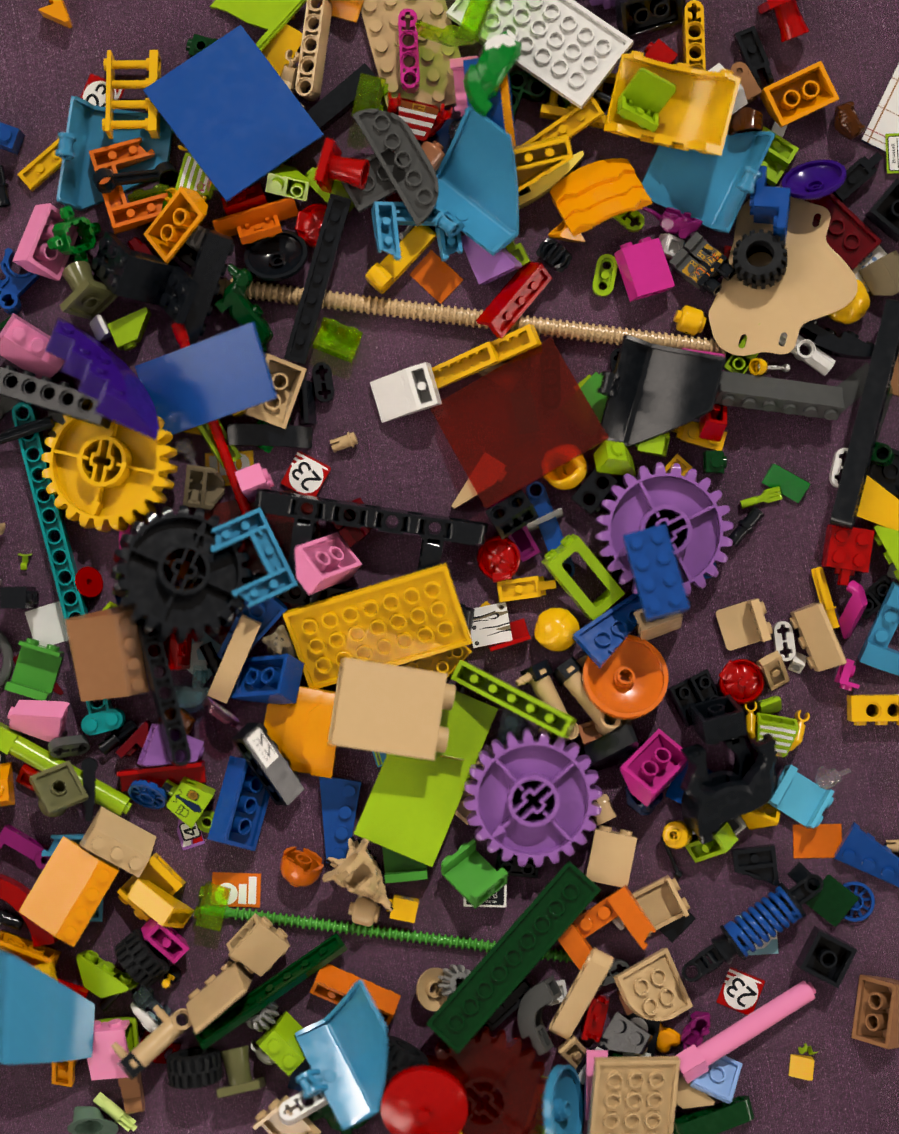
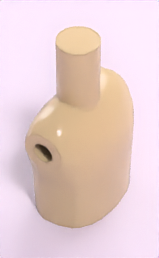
M602 794L600 798L593 800L602 808L600 814L592 815L597 826L617 816L607 794Z

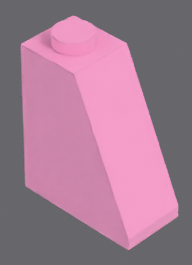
M19 700L16 706H12L7 716L10 719L9 728L50 742L54 738L62 737L65 731L69 703L65 701Z

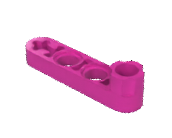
M407 8L403 9L398 16L400 80L403 91L412 94L418 91L420 87L418 22L415 11ZM406 15H410V18L414 19L410 20V30H406V22L402 20L406 18ZM405 36H412L415 39L414 44L406 46L403 43ZM406 57H413L416 61L415 65L412 67L405 66L403 61ZM408 75H412L414 84L408 85L405 83L408 82Z

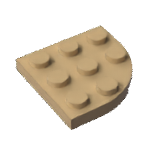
M668 948L658 950L613 976L626 1005L636 1015L644 1019L665 1021L693 1007Z

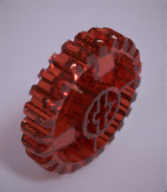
M484 1026L481 1036L476 1037L474 1035L459 1054L451 1047H447L439 1042L435 1045L437 1057L427 1055L429 1066L441 1068L457 1078L466 1092L467 1099L470 1101L468 1116L462 1129V1134H542L539 1126H544L543 1102L548 1078L541 1077L545 1072L544 1063H533L535 1058V1050L533 1048H527L521 1052L522 1039L520 1037H515L508 1043L506 1042V1030L501 1029L497 1033L496 1038L491 1037L489 1027ZM497 1088L502 1093L503 1100L495 1094ZM485 1094L488 1095V1101L485 1098L481 1101L477 1100L478 1095L480 1097H483Z

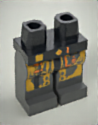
M698 232L684 245L685 249L681 248L669 261L671 269L698 288L703 294L707 291L716 296L722 288L721 284L717 282L718 278L722 276L729 281L735 275V270L729 264L728 257L711 246Z

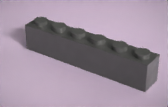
M723 371L715 404L824 418L827 420H837L845 408L842 387Z

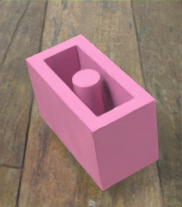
M260 463L235 472L241 491L250 503L255 501L257 489L272 490L271 487L275 486L267 468L263 469Z

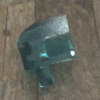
M193 666L192 686L175 685L174 688L180 708L196 707L208 698L207 694L210 687H203V683H207L208 671L204 670L205 666Z

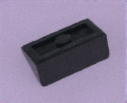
M303 380L299 390L301 425H315L317 420L314 383Z

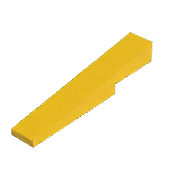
M528 324L504 335L503 338H498L492 342L488 341L433 367L432 371L437 388H443L542 345L535 326Z

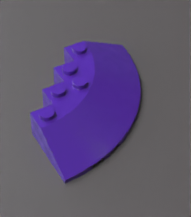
M58 317L45 351L65 360L61 371L81 380L78 392L98 400L95 409L96 413L156 440L159 428L156 409L148 391L136 374L103 343L77 326Z

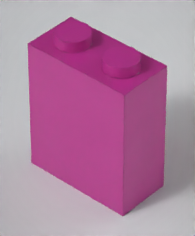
M646 237L634 245L632 242L621 245L620 250L614 253L630 302L666 292L675 286L659 238L651 240V237Z

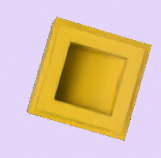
M790 1054L788 1075L812 1081L814 1071L813 1057Z

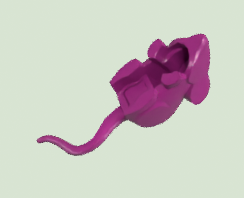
M647 207L641 208L654 215L660 221L663 231L670 234H678L681 239L687 238L703 223L702 220L691 218L690 212L682 214L680 210L667 207L662 215Z
M695 1011L690 1015L692 1020L685 1025L680 1034L681 1041H683V1051L689 1045L692 1046L694 1044L696 1047L701 1045L703 1037L710 1033V1013Z

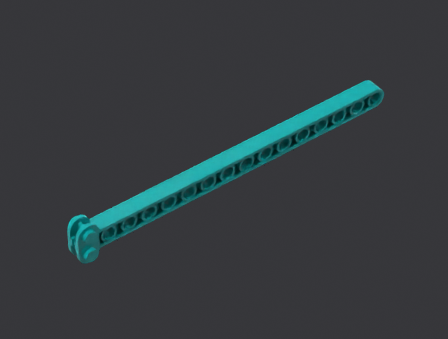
M19 402L12 409L15 427L38 419L37 412L32 405ZM27 408L29 411L27 418L21 419L20 411ZM42 432L34 433V436L29 440L26 437L19 438L18 441L64 620L72 618L75 613L80 615L88 614L85 598L80 594L75 585V576L78 571L61 509H57L54 505L55 499L58 496L50 494L48 500L43 501L41 499V493L52 483V479L43 478L38 481L35 476L38 470L50 467V463L41 460L42 454L47 453ZM34 449L39 451V457L36 460H32L30 457V453ZM53 510L55 518L49 522L46 519V514L48 511ZM54 531H59L60 540L57 542H53L51 539ZM60 551H63L66 555L62 563H59L56 557ZM66 571L71 575V580L68 583L62 581V575ZM70 592H74L76 595V601L73 604H70L67 600ZM103 699V704L100 707L96 706L93 701H86L89 714L81 722V728L84 733L96 735L118 729L125 724V713L119 708H113L111 699Z

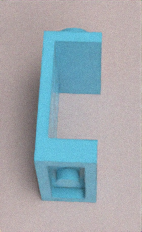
M791 764L786 765L778 778V784L773 792V796L767 804L808 829L815 828V826L818 827L824 817L822 813L825 808L828 809L834 800L832 796L835 791L822 788L798 773V768Z

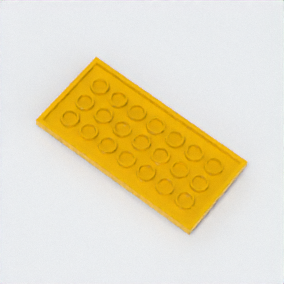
M447 563L290 609L282 614L298 659L304 663L303 673L309 688L320 689L337 684L340 660L344 657L398 666L472 644V638Z

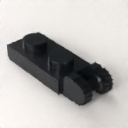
M755 26L735 33L734 38L743 61L748 66L758 86L761 88L762 83L757 71L762 69L767 83H774V77L769 67L770 63Z

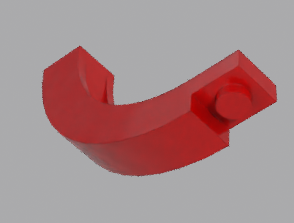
M0 874V898L18 912L31 890L17 880ZM18 912L28 926L34 947L53 944L59 940Z

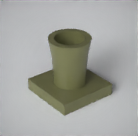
M86 261L73 262L63 270L62 276L73 291L60 304V308L64 313L92 320L118 297L105 284L94 281L91 266Z
M70 761L29 777V781L39 798L38 807L48 817H59L66 812L67 808L88 799V795Z
M249 1045L220 1051L229 1085L216 1089L218 1098L266 1086L265 1077L252 1079Z

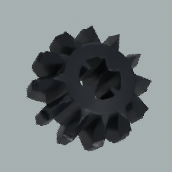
M546 238L544 242L542 241L536 251L537 256L557 272H563L573 259L569 251L551 238Z

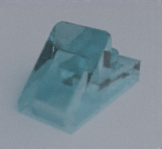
M503 710L496 739L505 745L507 744L506 733L512 731L518 740L523 717L515 712Z

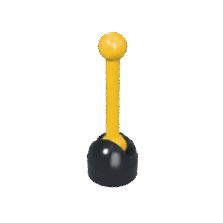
M170 966L169 973L164 975L165 980L162 981V987L168 988L170 984L177 983L180 980L182 973L179 967Z

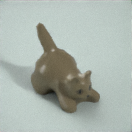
M280 625L273 634L262 639V642L268 646L267 651L271 655L290 654L298 659L289 631H286L284 625Z

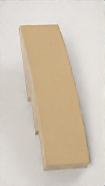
M243 614L241 615L207 696L227 704L259 631L261 622Z

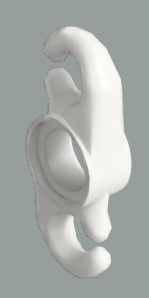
M133 1001L130 1004L132 1012L147 1031L152 1033L161 1024L160 1020L152 1012H146L144 1008H139V1003Z

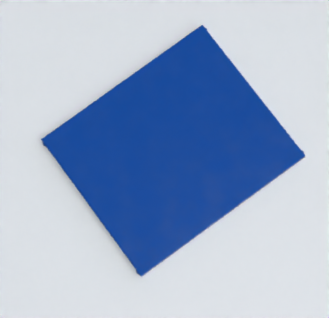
M241 25L143 89V92L226 202L324 136Z

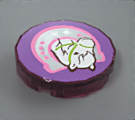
M206 696L203 700L202 705L204 707L208 705L209 712L222 723L227 725L231 723L230 727L232 729L237 728L240 724V721L234 714L214 699Z

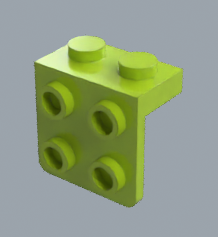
M640 68L619 96L617 114L626 120L637 123L643 129L655 132L659 126V113L675 93L676 86L660 76Z

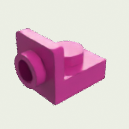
M845 658L847 663L839 665L834 682L840 683L839 688L852 692V688L859 689L860 685L849 682V678L853 677L856 667L854 666L855 661Z

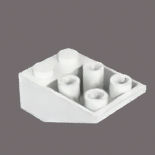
M427 362L405 368L370 382L382 423L442 404L431 364Z

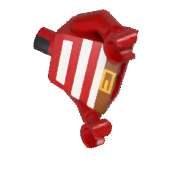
M391 92L388 93L387 112H392L402 118L408 124L417 140L426 141L427 138L432 137L442 128L446 120L452 116L453 107L446 111L444 110V103L441 104L439 111V108L435 105L402 98L400 93H398L397 98H392Z

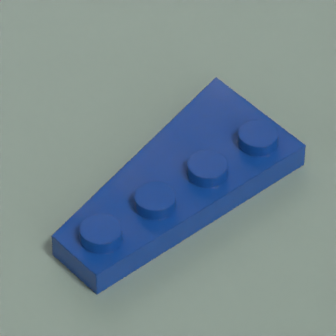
M319 776L326 859L328 857L343 859L346 858L349 850L348 839L353 836L362 781L333 776L332 778Z

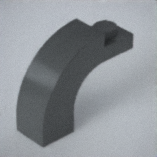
M553 975L532 987L522 998L518 1009L517 1019L522 1039L530 1037L531 1044L539 1056L554 1047L542 1020V1012L545 1005L562 996Z

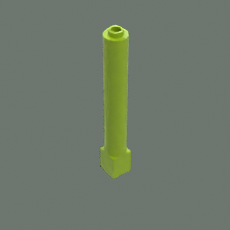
M0 722L1 752L18 758L40 772L66 762L61 758L52 757L49 751L24 738L21 733L10 729L9 726ZM72 765L83 785V771ZM96 778V803L120 817L122 814L127 815L133 805L130 803L131 798Z

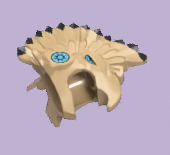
M354 836L348 839L349 850L346 858L336 859L328 857L326 859V862L330 863V868H334V870L324 873L323 882L334 880L342 888H347L349 892L358 894L359 898L369 897L374 902L381 903L391 912L394 909L392 902L386 895L385 881L383 880L384 873L380 870V864L376 862L377 857L373 856L371 850L366 848L369 840L363 838L361 841L355 840Z

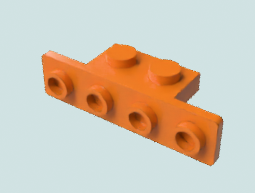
M287 197L221 217L212 222L216 232L227 236L239 234L242 245L251 244L257 240L274 237L282 233L279 221L297 216L298 210L295 199Z

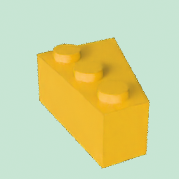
M568 134L513 147L518 192L573 158Z

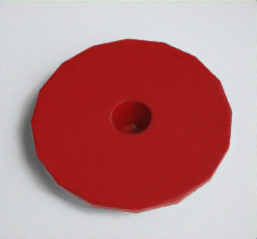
M89 566L82 567L75 576V585L83 596L89 598L96 597L103 588V579L95 568Z

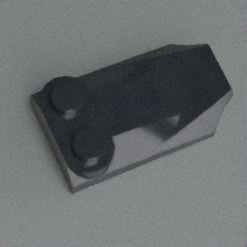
M616 0L615 10L618 30L630 39L680 24L682 23V11L686 6V1Z

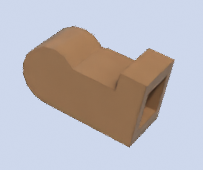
M743 62L734 63L730 71H733L734 76L741 78L740 85L744 88L749 104L758 99L762 91L748 66Z
M141 1072L132 1080L129 1077L118 1078L126 1114L145 1111Z

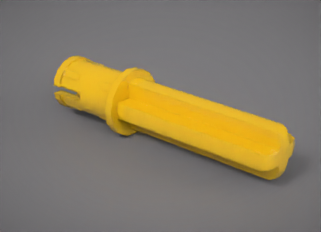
M823 567L811 569V574L819 603L823 604L832 628H838L840 625L835 612L836 606L833 605Z

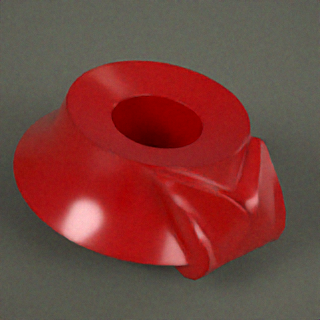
M312 204L302 211H298L295 230H297L298 235L304 239L308 246L316 247L327 208L326 204Z
M494 536L487 539L486 543L480 546L477 555L478 566L486 577L492 579L493 583L510 580L520 566V552L515 543L510 539L505 538L502 540L500 536Z
M746 659L729 660L719 674L722 693L724 696L730 694L737 704H747L756 700L764 688V676L761 669L754 662Z

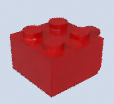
M831 524L827 525L822 567L835 568L834 573L838 574L837 585L848 586L849 578L854 576L855 572H869L875 530L856 527L848 529Z

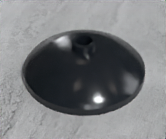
M282 229V233L274 237H266L248 244L244 253L247 269L253 276L265 281H280L292 277L303 268L308 258V249L304 239L297 233Z

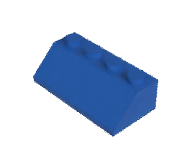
M234 756L229 758L207 839L255 851L270 795L244 758Z

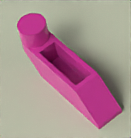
M854 580L846 588V591L851 593L852 596L838 620L844 639L851 637L868 605L864 588Z

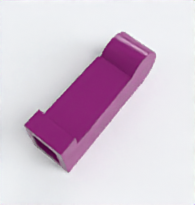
M7 824L0 833V849L7 845L35 861L36 866L40 869L45 868L51 856H41L43 849L49 850L47 846L10 824Z

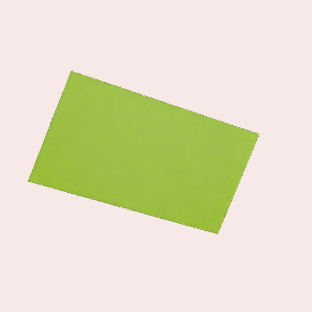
M455 690L452 710L442 709L440 726L449 728L448 744L445 753L435 752L434 760L387 753L354 835L433 867L464 793V783L471 776L469 767L472 764H476L479 756L478 753L483 747L498 708ZM441 755H445V756H450V757H455V758H461V759H465V760L460 761V760H455V759H450V758H444V757H440V756H441Z

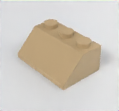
M811 603L790 612L792 616L789 618L794 630H798L800 635L798 642L802 649H806L808 654L806 660L810 669L814 668V671L820 672L847 663L822 603Z
M101 806L79 844L86 850L139 878L150 859L156 836Z

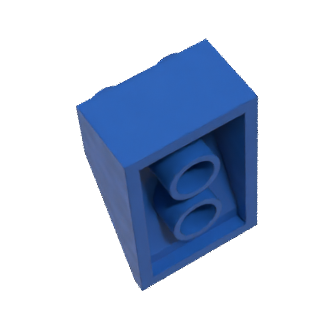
M290 654L249 657L243 665L233 688L231 698L278 705L296 703L304 663Z

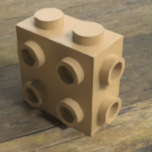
M255 913L226 944L230 952L228 955L236 963L240 961L244 964L245 969L249 973L253 974L255 972L262 977L265 972H268L273 967V964L279 957L287 952L290 947L287 940L288 935L281 928H274L272 922L267 917L263 916L261 918Z

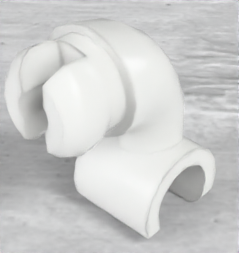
M252 1039L251 1049L255 1051L257 1058L266 1065L274 1064L275 1062L259 1046L254 1045Z

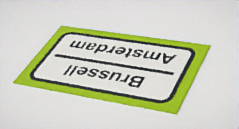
M899 133L885 134L887 174L899 173Z

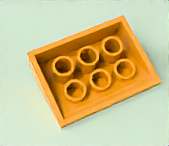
M63 836L18 912L53 936L74 947L119 872L120 867Z

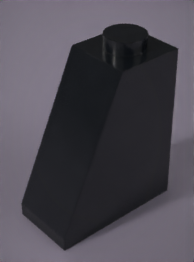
M631 722L583 746L585 752L583 755L590 757L591 764L589 767L596 771L626 762L639 749L638 740Z

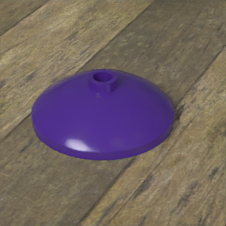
M833 160L810 161L788 171L782 179V187L791 188L790 196L793 198L816 200L838 190L845 182L847 173L841 163Z

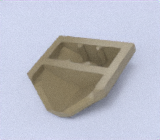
M897 250L859 270L872 296H893L899 293V254Z
M187 464L183 505L212 510L224 495V479L216 468Z

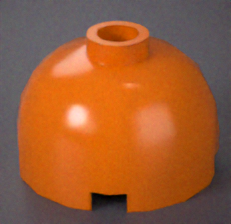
M294 846L285 849L280 863L281 874L285 880L294 887L312 885L322 873L324 864H321L322 858L317 853L303 848V852L296 850L297 847Z

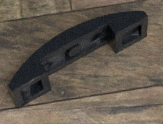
M227 424V445L312 449V427L287 425L286 429L272 424Z

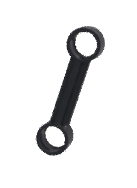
M162 162L152 170L114 174L108 168H101L93 174L92 180L99 192L110 193L119 185L156 181L161 186L169 187L177 182L178 173L172 163ZM172 171L169 176L161 178L164 172ZM110 177L107 183L99 184L103 178Z

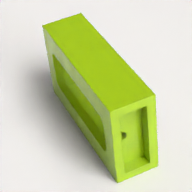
M574 534L567 535L561 540V544L556 549H552L545 554V559L541 563L582 613L593 621L618 601L625 592L579 536ZM574 552H578L607 588L594 602L588 599L562 567V563Z

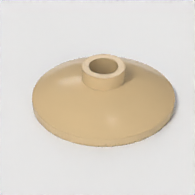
M441 968L427 969L421 974L417 982V999L421 1006L429 1011H437L448 999L447 996L441 994L443 989L437 986L439 983H442L438 976H444L443 969Z

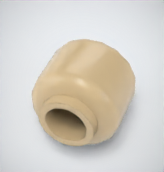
M358 897L355 902L350 903L348 914L352 915L353 923L371 927L374 923L378 922L381 906H378V903L370 898Z

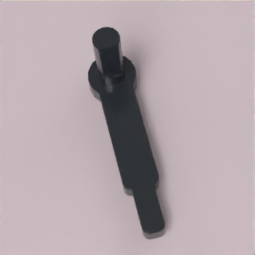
M91 757L86 758L81 763L83 787L88 795V799L83 801L86 821L93 820V806L96 804V770L98 768V761Z

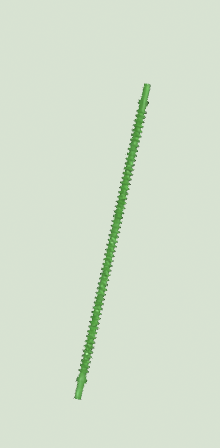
M202 905L201 913L219 915L225 919L234 917L235 920L241 918V921L244 919L248 921L256 913L261 918L263 916L267 917L273 925L278 923V926L284 924L286 927L289 924L290 927L296 925V928L302 926V929L308 927L309 930L314 928L315 931L319 928L321 931L326 929L327 932L333 930V933L339 931V934L345 932L346 935L350 932L351 935L357 933V936H360V934H363L364 937L369 935L370 938L376 936V939L381 936L382 939L385 937L388 940L394 938V941L400 939L401 942L406 940L407 943L411 940L412 943L418 941L419 944L421 942H424L425 945L431 943V946L437 944L438 947L442 944L443 947L449 945V948L455 946V949L461 947L462 950L467 948L468 951L472 948L474 951L479 949L480 952L486 950V953H488L496 944L495 940L491 943L490 940L484 942L483 939L481 941H478L477 938L471 940V937L465 939L464 936L460 939L459 936L453 938V935L447 937V934L441 936L440 933L435 935L434 932L430 935L428 932L423 934L422 931L416 933V930L410 932V929L404 931L403 928L399 931L398 928L392 930V927L386 929L385 926L380 928L379 925L377 927H374V925L367 927L359 924L355 925V923L349 924V921L343 923L341 920L338 923L337 920L331 922V919L325 921L324 918L319 920L318 917L313 919L312 916L307 919L306 916L303 918L300 915L294 917V914L288 916V913L282 915L281 912L277 915L276 912L270 914V911L264 913L263 910L258 912L257 909L255 911H251V909L246 911L245 908L239 910V907L232 909L225 905L223 907ZM550 948L541 959L547 958V961L553 959V962L558 959L560 963L562 960L565 963H568V961L573 962L566 952H563L562 949L557 951L556 948L554 951Z

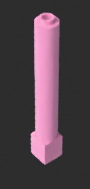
M804 980L701 1045L696 1047L693 1044L676 1056L680 1059L679 1072L686 1083H690L709 1071V1065L815 999L814 994L817 992L812 983H806Z

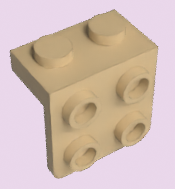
M759 598L716 611L715 615L727 650L731 651L772 639L770 634H773L770 622L765 620L766 608L763 601H759Z

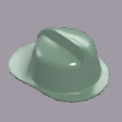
M92 1106L75 1107L73 1122L67 1127L68 1132L71 1134H116L119 1129L116 1123L103 1118L99 1108Z

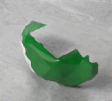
M509 30L489 39L478 53L481 56L477 64L470 65L465 73L463 83L468 101L477 113L485 117L493 105L489 100L497 95L501 82L517 60L518 62L521 54L522 44Z

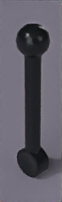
M662 837L661 840L675 871L674 876L679 879L682 877V872L678 869L671 850L665 844Z

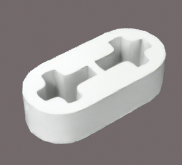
M848 448L837 450L833 456L829 481L836 488L839 487L838 480L834 479L835 475H839L840 469L843 471L844 465L841 466L842 459L839 458V455L846 452L847 456Z
M779 621L772 628L774 649L780 653V650L784 649L783 643L785 642L786 648L790 649L791 653H788L786 658L784 655H780L783 661H790L796 654L793 628L790 623ZM782 624L784 628L788 629V632L784 633L785 640H782V634L777 633V629H780Z

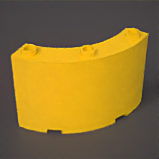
M631 51V54H622L603 131L627 138L629 136L635 137L642 142L683 151L691 149L701 154L721 156L741 78L734 76L733 71L721 69L720 72L692 69L689 68L690 65L684 63L672 65L643 57L644 53L639 51ZM640 68H644L676 86L675 93L659 113V126L655 132L643 129L637 123L626 120L617 114L618 98Z

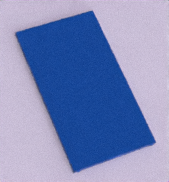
M254 322L135 366L139 380L145 386L154 403L157 416L162 417L165 422L161 430L169 431L172 435L277 398Z

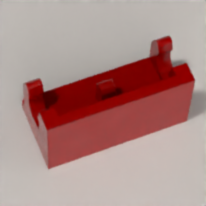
M594 995L584 1013L580 1031L582 1040L587 1041L589 1038L597 1043L600 1042L610 997Z

